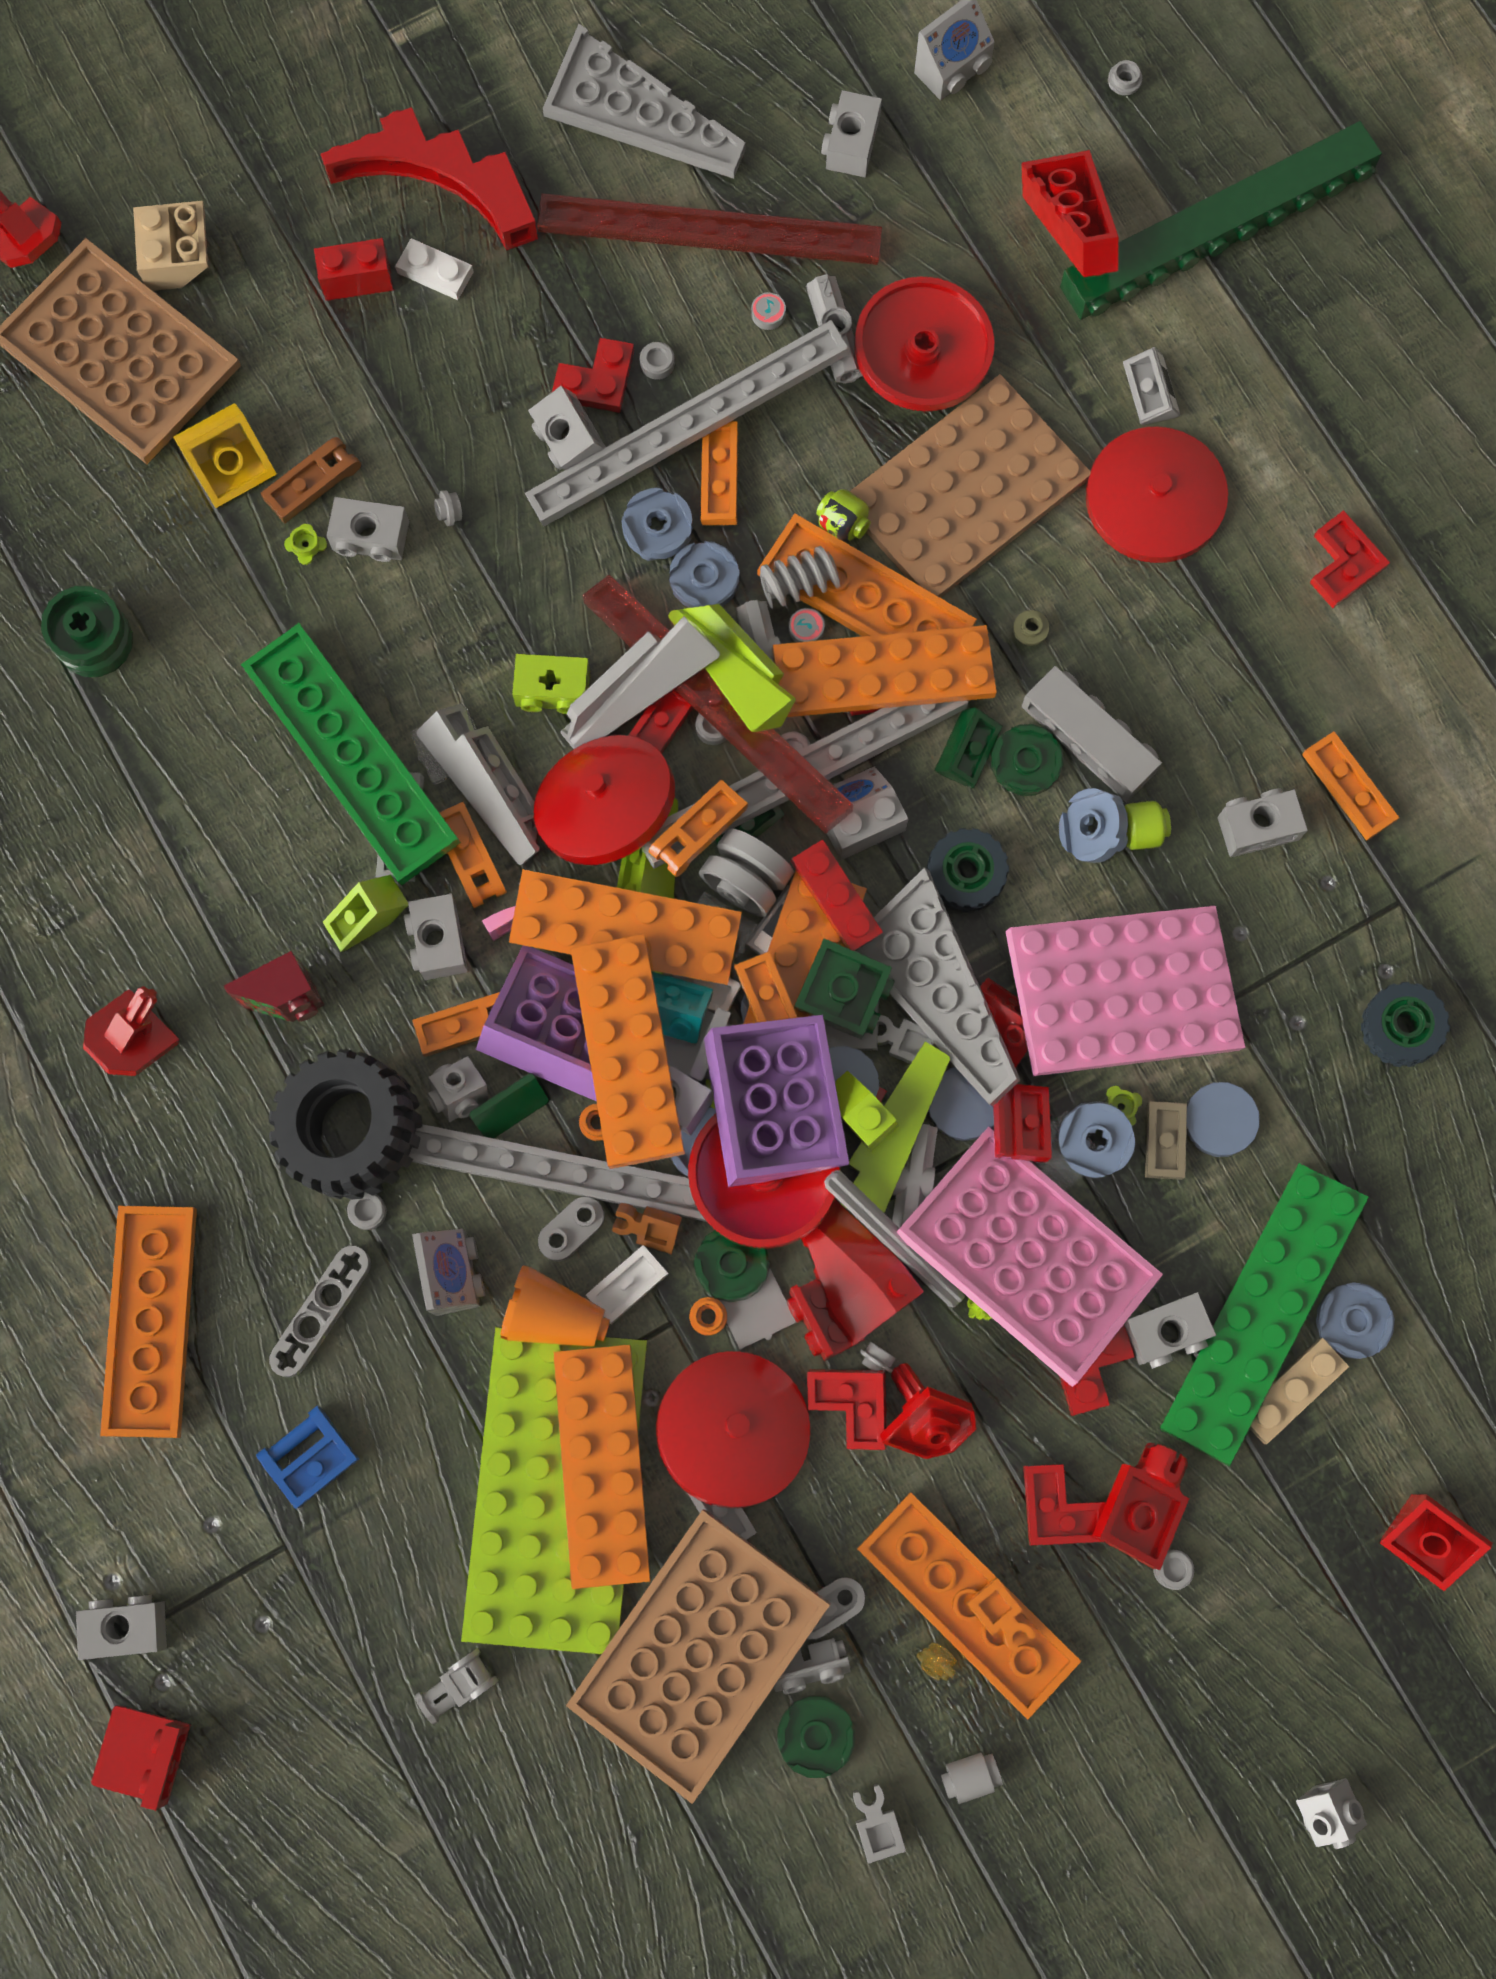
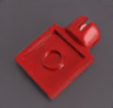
M1148 1443L1135 1467L1127 1464L1121 1465L1092 1536L1150 1568L1161 1570L1190 1499L1180 1491V1483L1187 1469L1188 1459L1181 1453L1177 1458V1452L1165 1445Z

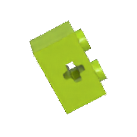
M516 654L512 693L516 707H521L522 710L527 712H540L542 708L557 709L559 713L567 714L570 705L589 688L590 666L588 658ZM550 682L557 683L553 685V690L546 689L549 688Z

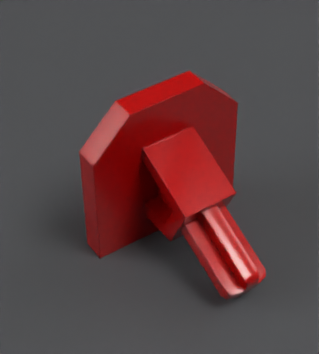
M0 190V260L10 268L33 263L58 241L62 222L53 212L32 197H29L19 206L16 202H10Z
M142 986L137 989L135 994L128 989L86 1020L83 1049L108 1074L136 1076L179 1044V1038L152 1012L157 1002V992L153 988L148 989Z
M902 1363L893 1369L891 1378L907 1402L902 1406L903 1412L880 1434L882 1443L924 1459L953 1453L976 1430L975 1413L972 1404L931 1387L925 1389L908 1363Z

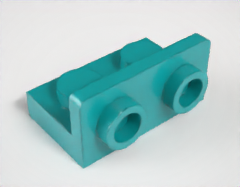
M652 971L663 1034L696 1044L700 1037L702 1022L712 999L713 989Z

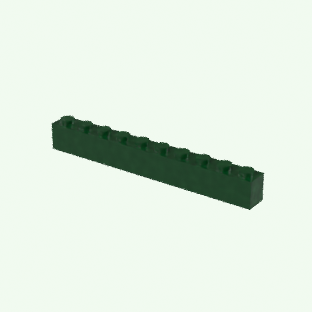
M1359 121L1118 242V271L1099 276L1083 277L1075 265L1065 269L1060 288L1080 320L1090 315L1093 317L1099 316L1110 305L1120 300L1125 302L1132 299L1141 289L1149 285L1153 287L1158 286L1166 281L1171 274L1179 270L1183 272L1188 271L1199 260L1209 255L1214 257L1221 254L1230 244L1238 240L1241 242L1247 241L1258 230L1268 225L1274 227L1283 222L1288 215L1298 210L1299 212L1308 210L1317 200L1327 195L1328 197H1334L1343 191L1347 185L1355 181L1361 183L1367 180L1376 171L1375 167L1382 152L1362 122Z

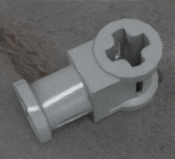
M478 1648L448 1668L449 1671L439 1677L441 1681L425 1693L418 1692L415 1694L419 1708L432 1725L437 1724L439 1716L456 1704L460 1707L467 1701L471 1702L499 1682L496 1676L491 1677L480 1660L479 1655L481 1652ZM444 1693L448 1694L447 1697L437 1704L434 1703Z

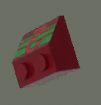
M292 951L224 985L226 992L243 1008L290 1022L308 1020L318 1013V1008L325 1005L306 967Z

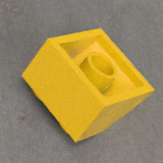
M235 403L173 437L215 508L277 475L244 414Z

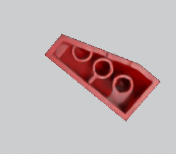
M835 1200L830 1212L822 1223L802 1238V1242L809 1249L816 1267L813 1271L817 1282L821 1281L827 1296L826 1306L829 1314L853 1346L924 1292L903 1263L837 1200Z

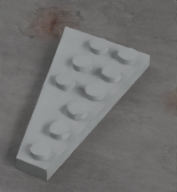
M578 24L543 106L544 117L734 179L745 152V142L715 120H708L702 116L687 100L681 101L671 93L669 87L631 60L626 61L613 52L610 45L603 40L599 42L589 35L585 27Z
M924 867L874 917L883 933L855 952L892 967L889 978L895 980L890 991L892 997L935 1045L950 1057L952 1064L987 1103L994 1106L1020 1081V1078L929 870Z

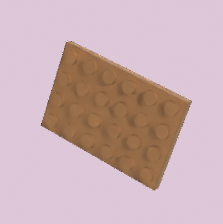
M87 238L0 325V346L145 464H148L241 367L239 360Z
M999 374L849 492L865 501L869 506L867 519L871 521V524L866 533L907 579L941 598L1088 481L1091 471L1004 377Z
M703 1509L571 1697L566 1707L693 1804L831 1603Z

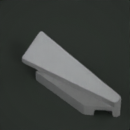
M686 617L681 618L663 639L648 631L570 705L567 715L571 722L564 729H561L560 733L573 749L594 739L607 736L718 659L720 652L701 629Z
M462 703L436 711L417 730V736L517 864L522 865L526 863L540 849V846L536 844L538 831L534 821V800L488 726L474 730Z

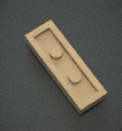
M1323 1338L1318 1339L1276 1378L1250 1428L1251 1431L1263 1444H1268L1349 1368L1347 1363Z

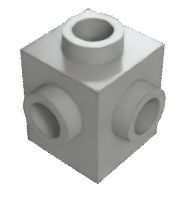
M468 1056L452 1065L445 1064L439 1067L433 1075L429 1076L430 1092L427 1093L428 1100L435 1112L439 1113L442 1111L449 1122L458 1117H468L471 1111L488 1101L487 1084Z
M1347 1778L1316 1785L1296 1800L1303 1816L1304 1825L1310 1832L1316 1847L1333 1844L1335 1849L1349 1846L1357 1840L1355 1835L1367 1825L1362 1806L1356 1800Z

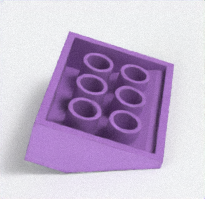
M523 945L483 1026L476 1050L597 1101L574 965L533 947Z
M823 1015L711 1028L704 1038L728 1187L768 1182L849 1164Z

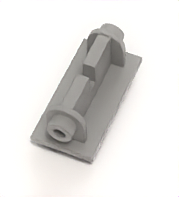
M832 1638L808 1645L811 1660L808 1661L803 1660L801 1649H799L775 1684V1692L783 1691L784 1694H793L804 1690L808 1683L821 1680V1683L829 1684L843 1679L845 1673L851 1672L848 1657L839 1658L846 1656L843 1640L835 1642V1639Z

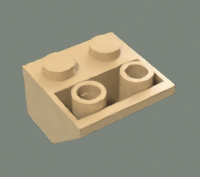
M203 201L133 207L137 271L144 285L152 291L182 288L208 267Z

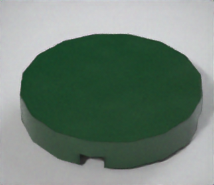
M1020 724L1006 731L997 739L991 754V768L997 782L1007 791L1020 796H1035L1047 791L1058 780L1063 767V750L1060 744L1057 743L1047 729L1034 724Z
M716 1230L705 1236L694 1259L696 1277L703 1289L714 1298L727 1302L746 1300L758 1293L767 1281L770 1269L767 1248L740 1245L722 1236Z
M807 1696L795 1701L783 1713L777 1727V1745L783 1760L794 1772L807 1778H825L837 1772L849 1761L855 1747V1730L849 1714L838 1702L825 1696Z

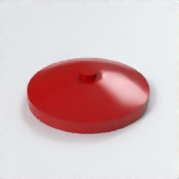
M910 277L885 286L867 302L859 316L855 331V358L866 382L887 401L910 410L937 411L963 402L983 383L994 354V333L985 310L966 290L939 278Z
M1167 427L1138 428L1115 438L1096 458L1086 486L1088 514L1099 535L1107 544L1121 554L1135 560L1150 563L1177 561L1203 548L1217 532L1224 518L1228 503L1226 476L1215 455L1195 437Z
M625 735L594 739L567 753L547 773L538 789L534 802L535 826L549 849L566 861L581 865H599L619 860L632 854L649 842L665 823L675 797L674 776L661 752L643 739Z
M714 1114L703 1126L693 1144L689 1158L688 1179L691 1194L699 1212L722 1236L748 1247L775 1248L802 1239L822 1223L836 1199L825 1188L824 1181L833 1171H841V1166L768 1182L728 1187L717 1116Z
M739 1351L719 1352L703 1357L689 1365L668 1387L657 1414V1445L662 1461L671 1477L683 1490L694 1498L721 1508L738 1509L751 1507L765 1502L780 1493L793 1481L800 1471L810 1442L809 1413L798 1387L777 1365L765 1358Z

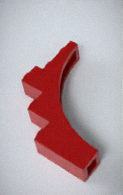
M412 107L394 111L388 116L380 118L383 131L367 134L359 140L345 145L334 146L329 151L321 153L322 161L331 184L356 177L375 175L415 178L436 184L458 195L478 210L494 228L506 251L538 239L535 219L506 153L488 155L479 162L473 163L459 130L441 133L435 138L426 141Z

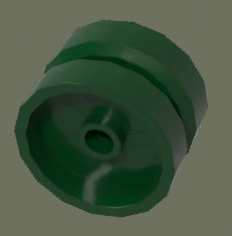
M92 586L68 588L59 592L50 600L42 614L41 632L47 646L73 673L83 677H102L116 671L127 660L131 652L133 632L128 619L120 611L115 601L102 590Z

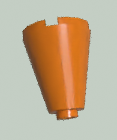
M522 1266L514 1285V1294L512 1299L509 1300L500 1334L502 1339L516 1342L594 1347L597 1340L604 1342L610 1324V1319L604 1318L605 1309L532 1267Z

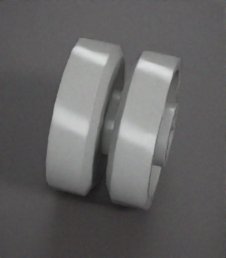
M727 829L717 845L721 856H709L700 869L699 875L709 887L735 906L758 917H766L776 902V897L772 890H784L792 878L794 870L782 856L757 838L737 829Z

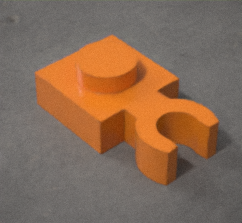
M998 1578L992 1580L966 1602L992 1636L1002 1629L1004 1632V1643L1012 1652L1017 1653L1020 1651L1013 1642L1015 1632L1024 1631L1029 1639L1035 1638L1034 1631L1030 1626L1017 1622L1014 1618L1022 1611V1608Z

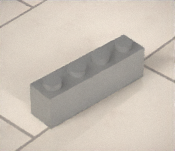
M1054 666L1025 695L1022 708L1126 803L1159 769L1162 762L1158 760L1159 757L1156 751L1148 744H1141L1131 735L1130 728L1120 719L1114 720L1105 711V706L1097 697L1093 695L1088 696L1079 688L1078 681L1069 672H1062Z

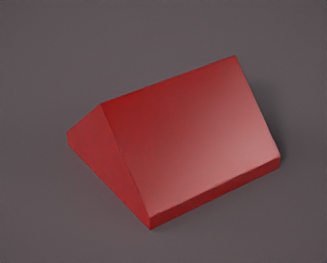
M1411 1494L1380 1541L1381 1545L1443 1591L1489 1551L1493 1544L1427 1494Z

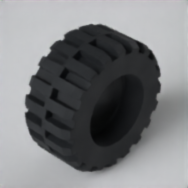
M340 1049L337 1051V1055L330 1051L318 1054V1061L316 1062L307 1059L299 1065L301 1071L298 1074L290 1073L284 1080L287 1084L283 1092L277 1091L273 1101L278 1103L276 1111H270L269 1123L274 1125L275 1131H270L269 1133L270 1144L279 1148L275 1151L274 1156L280 1165L286 1167V1173L292 1179L329 1197L337 1199L346 1197L355 1200L362 1199L364 1192L372 1196L382 1192V1184L384 1182L391 1185L400 1178V1175L397 1173L402 1166L406 1168L410 1166L413 1158L409 1157L412 1147L416 1149L419 1147L421 1137L417 1136L415 1132L416 1128L422 1127V1115L414 1111L420 1106L417 1096L410 1092V1084L405 1078L398 1075L397 1071L366 1053L359 1052L357 1054L352 1050ZM353 1093L365 1094L369 1099L372 1111L371 1125L365 1139L356 1149L344 1156L336 1158L327 1156L322 1147L320 1135L322 1122L327 1111L344 1096Z

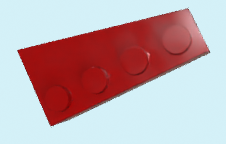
M1090 150L1022 162V192L1024 200L1083 277L1099 276L1118 271L1119 236Z

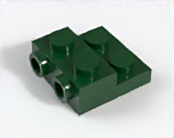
M823 938L794 1009L810 1016L823 1015L824 1022H827L828 1026L862 1040L865 1032L873 1033L881 1014L874 1011L879 999L887 1000L895 980L889 978L892 967Z

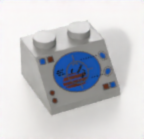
M977 0L959 1L919 31L914 73L940 101L950 93L955 94L959 92L967 80L975 74L980 75L984 73L992 63L995 42Z
M875 766L809 796L840 861L906 831L908 817L893 787Z
M463 1229L412 1234L426 1311L435 1316L481 1307L479 1297L485 1296V1288L481 1274L475 1275L472 1260L478 1259L474 1237L468 1238L467 1232Z

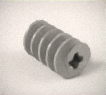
M821 546L815 547L814 558L808 551L801 552L800 562L792 555L787 558V567L781 560L774 561L773 571L767 564L762 565L760 568L761 584L771 609H773V599L775 598L782 606H786L787 594H790L796 602L800 601L801 589H804L809 597H813V585L816 584L823 593L827 592L828 580H831L836 588L840 587V579L833 557L829 551L826 552Z

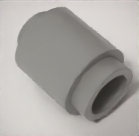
M978 1753L946 1764L948 1773L941 1775L948 1798L956 1797L958 1804L995 1792V1787L1003 1785L992 1753L985 1756L982 1753Z

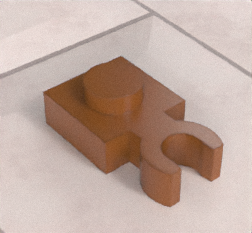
M619 1204L615 1216L622 1217L627 1221L616 1218L612 1227L613 1232L619 1235L636 1234L638 1235L636 1244L672 1254L682 1220L681 1216L646 1206L642 1214L630 1204Z

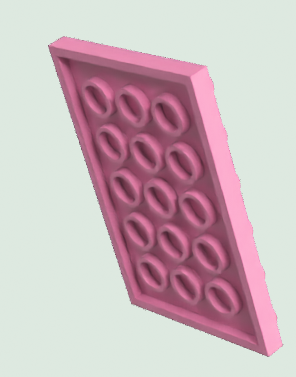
M1216 906L1010 927L1006 931L1033 1076L1233 1052L1245 1048Z
M989 1126L897 1231L908 1246L1072 1387L1079 1382L1163 1275L1030 1161L1014 1160L1011 1157L1003 1156L995 1158L994 1131Z

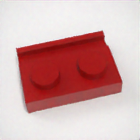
M1016 1084L993 1106L995 1158L1003 1156L1011 1157L1014 1160L1048 1162L1052 1158L1049 1087Z

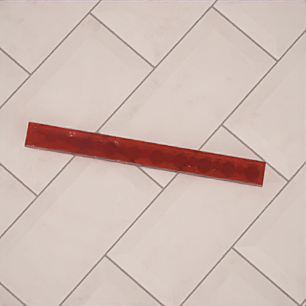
M541 194L537 222L538 232L875 265L879 263L882 234L881 226Z
M610 575L606 576L582 595L584 604L630 648L648 631L660 639H663L669 632L665 626ZM705 668L674 688L823 832L828 833L853 812V804L774 729L758 732L750 731Z

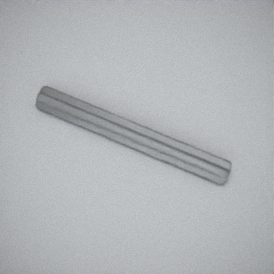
M835 1170L828 1175L824 1181L825 1188L949 1307H956L964 1299V1293L908 1246L897 1233L899 1227L840 1170Z

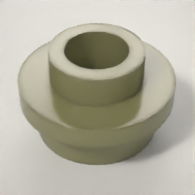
M1024 611L1015 619L1013 632L1017 640L1022 644L1028 646L1038 645L1048 635L1049 622L1038 611ZM1029 622L1035 623L1038 629L1030 631L1026 628L1025 624Z

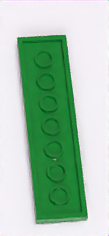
M300 623L241 664L401 886L461 843Z
M1300 1163L1297 1165L1213 1326L1216 1336L1206 1339L1209 1347L1200 1350L1160 1427L1162 1431L1231 1467L1368 1201V1196Z

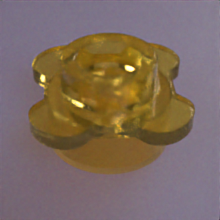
M931 1643L928 1648H924L922 1652L917 1654L918 1659L922 1662L921 1668L932 1678L947 1681L949 1676L953 1677L955 1675L953 1668L957 1663L956 1659L939 1644Z

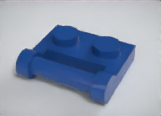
M318 1405L308 1412L309 1417L271 1448L265 1447L256 1454L259 1462L295 1509L302 1507L360 1460L332 1424L327 1414ZM317 1429H320L324 1437L283 1469L278 1461Z

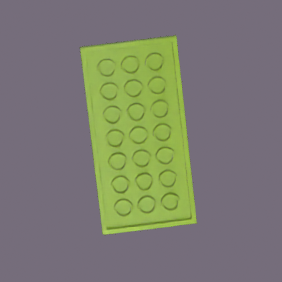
M495 1327L461 1642L602 1654L620 1629L624 1584L572 1589L553 1352L631 1345L639 1435L647 1341L605 1337L604 1342L597 1340L594 1347L516 1342L502 1339L500 1335L502 1328Z

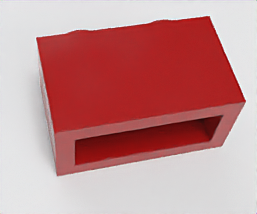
M383 238L314 248L318 280L326 301L394 290L389 257Z

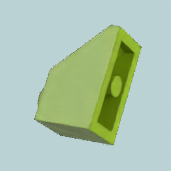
M390 874L358 882L327 916L323 923L340 952L390 925L408 906V902Z
M848 1070L835 1081L841 1120L872 1151L899 1126L897 1120Z

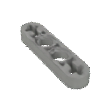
M357 1246L342 1248L299 1309L269 1356L271 1369L277 1375L295 1377L305 1369L370 1271L371 1259L369 1254L362 1248ZM358 1253L360 1255L358 1262L362 1267L359 1271L352 1269L345 1279L352 1281L348 1288L342 1281L332 1278L335 1271L342 1276L348 1267L344 1262L347 1256L354 1258ZM329 1285H337L342 1292L340 1301L334 1306H326L321 1299L323 1289ZM307 1317H315L320 1323L319 1333L313 1338H304L300 1332V1324ZM293 1335L298 1342L309 1345V1348L306 1352L302 1348H298L293 1356V1359L297 1361L294 1368L287 1366L283 1370L281 1368L283 1361L279 1357L282 1352L291 1353L296 1344L289 1342Z

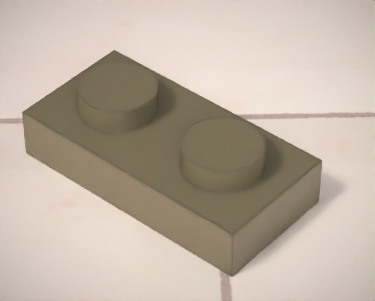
M1151 1101L1147 1103L1145 1178L1177 1180L1185 1178L1187 1104Z

